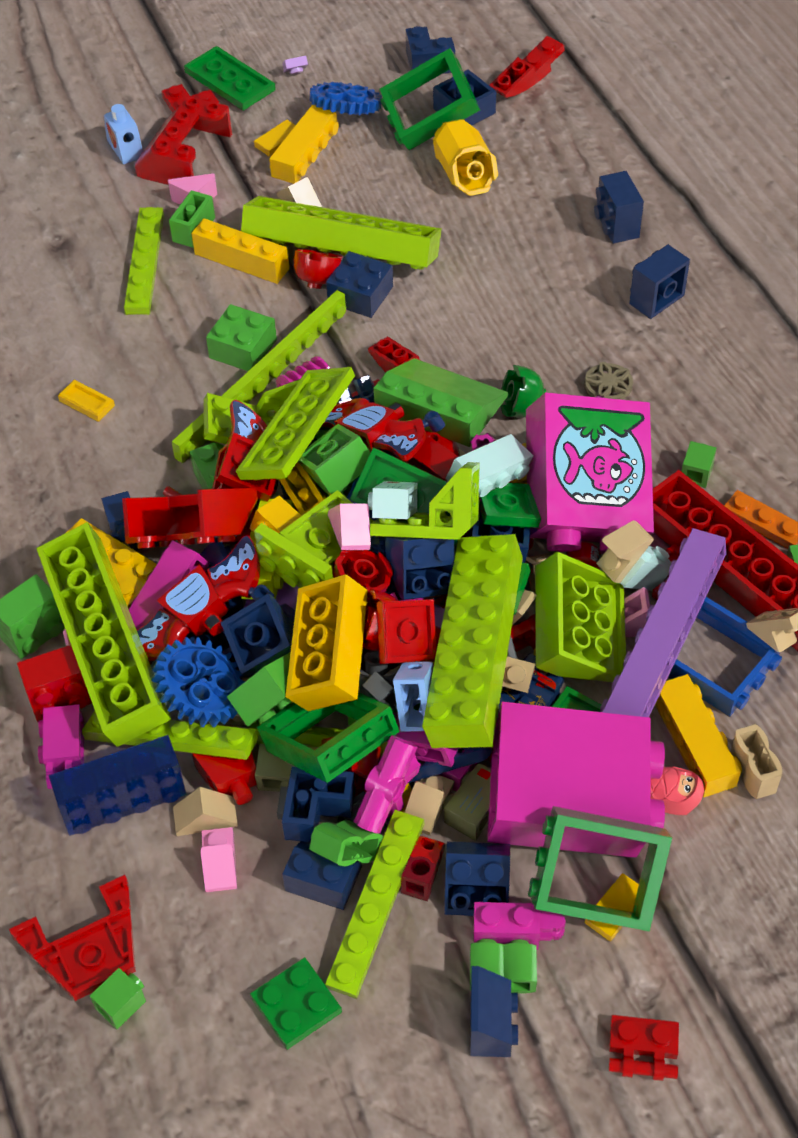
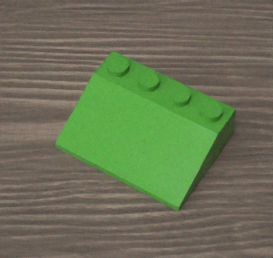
M415 358L387 371L373 388L374 403L389 407L393 403L401 405L404 410V416L399 421L417 418L423 420L429 411H436L445 422V427L436 433L468 447H471L472 439L476 434L480 435L508 396L506 391ZM429 426L425 427V431L433 432Z

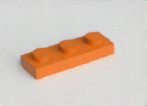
M739 490L724 505L766 538L787 549L789 545H798V522Z

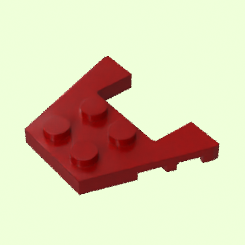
M122 875L99 886L100 892L110 911L108 916L62 938L48 943L36 916L9 929L13 939L74 1001L93 993L118 968L126 975L136 972L130 892L126 875Z

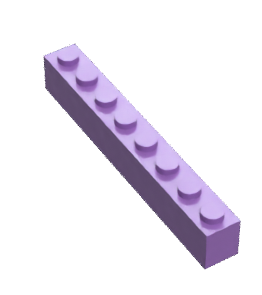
M693 528L689 537L682 540L679 550L680 555L677 560L672 561L669 568V578L666 583H661L658 590V600L655 605L649 607L645 627L639 628L635 638L636 645L633 651L627 652L623 664L624 669L621 675H616L614 678L612 694L609 699L603 701L600 712L640 717L650 716L726 556L725 537Z

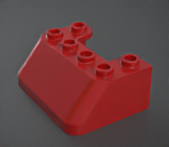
M195 97L185 100L165 120L135 162L136 175L142 179L169 185L168 179L194 176L192 163L196 158V151L192 146L181 143L191 129L231 138L232 129L229 106Z
M257 488L197 490V494L170 497L122 498L126 544L137 543L138 548L155 547V542H158L159 547H168L172 540H178V543L181 545L195 544V539H197L198 544L215 543V537L218 538V542L235 541V535H241L258 500Z

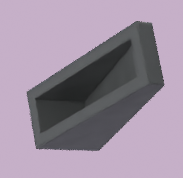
M375 671L362 686L378 701L389 705L391 710L397 712L394 686Z

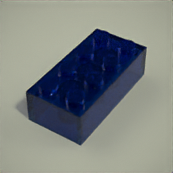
M169 735L49 775L57 805L69 836L86 833L91 828L105 823H115L122 817L146 812L151 807L162 803H172L180 797L187 795L180 766Z

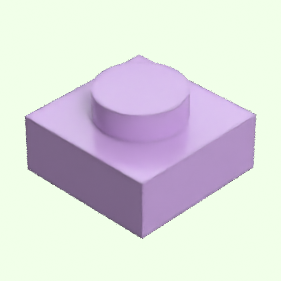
M306 56L284 60L282 63L284 72L290 71V74L303 72V68L308 65Z

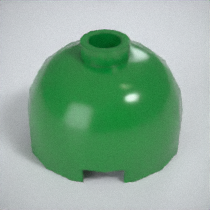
M513 365L514 370H508L503 379L501 390L508 392V396L505 399V405L502 404L500 407L502 414L506 417L524 418L526 417V409L545 392L547 393V391L544 389L540 375L534 370L524 366Z

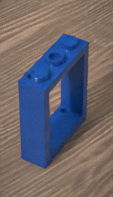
M706 597L696 618L762 659L733 694L677 659L668 678L674 679L688 674L693 684L699 686L702 700L730 717L737 708L739 710L744 708L750 698L749 693L753 689L757 691L766 679L765 674L769 670L774 671L778 667L782 656L779 655L780 652L775 651L747 628V621Z

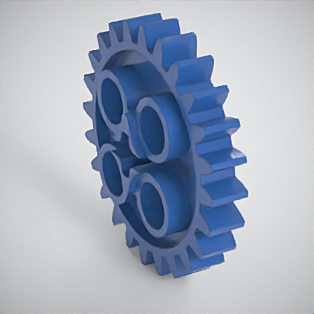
M323 82V84L317 83V86L313 85L310 88L309 101L316 105V107H323V110L338 111L340 114L361 115L364 113L368 115L369 112L375 113V111L381 109L380 99H382V95H379V92H375L374 89H368V87L360 86L359 84Z
M188 637L182 643L175 640L172 646L167 645L163 652L159 654L156 664L152 668V671L155 672L152 681L158 683L155 687V692L163 693L159 701L171 704L168 708L169 712L175 709L178 710V719L183 718L185 715L188 716L190 725L197 719L201 727H204L208 721L213 727H216L219 721L226 724L230 718L233 719L238 713L227 696L246 681L242 680L244 675L236 670L238 667L237 662L231 663L229 660L232 654L227 653L223 655L221 653V645L213 649L210 640H208L206 645H202L198 637L193 644Z

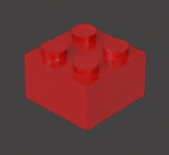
M71 645L17 663L37 722L43 720V708L79 704L82 709L86 705L92 704Z

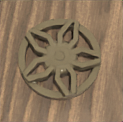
M600 362L599 365L592 367L587 372L584 386L586 392L591 397L602 396L609 399L623 400L632 391L633 378L627 368L616 364ZM626 379L628 381V386L624 383ZM590 385L598 387V393L595 392ZM611 393H618V395L608 396Z

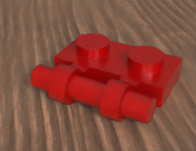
M612 1015L609 1052L623 1053L622 1059L609 1058L608 1071L622 1073V1077L630 1078L635 1074L652 1076L653 1080L663 1081L664 1078L677 1079L678 1065L665 1064L664 1058L677 1059L679 1022ZM634 1055L653 1057V1062L634 1060Z

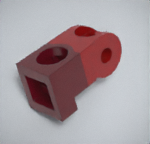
M424 836L418 838L401 875V894L428 902L432 892V885L444 854V842Z

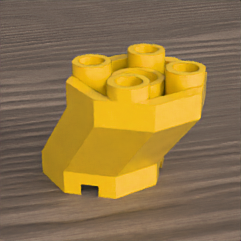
M458 119L444 122L437 129L433 138L435 158L442 164L451 183L466 195L472 196L488 192L491 187L490 184L498 176L496 156L490 153L479 131L465 120Z

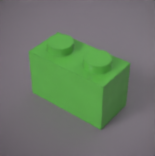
M190 191L169 219L173 242L194 248L191 234L204 218L211 221L215 219L212 196Z

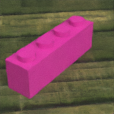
M172 540L168 548L162 553L161 559L153 572L147 577L146 583L129 608L136 630L148 623L159 609L164 610L157 601L158 598L198 565L206 571L210 563L199 553Z

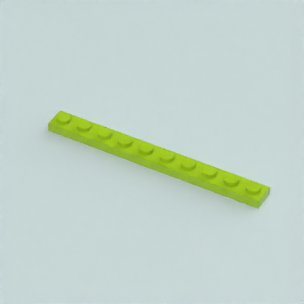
M336 290L229 388L222 397L249 403L258 393H261L274 378L280 376L290 363L295 362L305 349L311 347L319 336L326 333L334 322L344 316L346 312L345 294ZM204 412L172 441L174 457L182 464L190 457V451L200 448L208 441L204 439Z

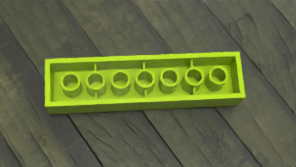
M258 196L243 205L241 226L242 232L262 239L269 238L273 243L285 244L286 242L294 243L295 247L308 248L312 246L317 247V250L321 252L340 251V254L343 256L348 251L375 260H387V263L391 265L410 264V267L413 269H424L438 257L442 228Z
M86 522L36 548L103 733L119 747L171 720L165 702L161 703L159 701L162 694L155 692L157 683L152 681L154 673L101 538L89 523Z
M515 534L462 537L458 539L422 724L432 748L493 747L523 559Z

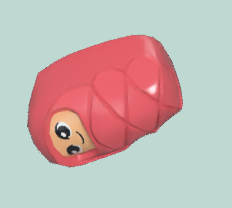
M673 766L664 767L660 779L651 778V799L663 800L665 813L687 815L702 800L704 794L703 780L692 771Z

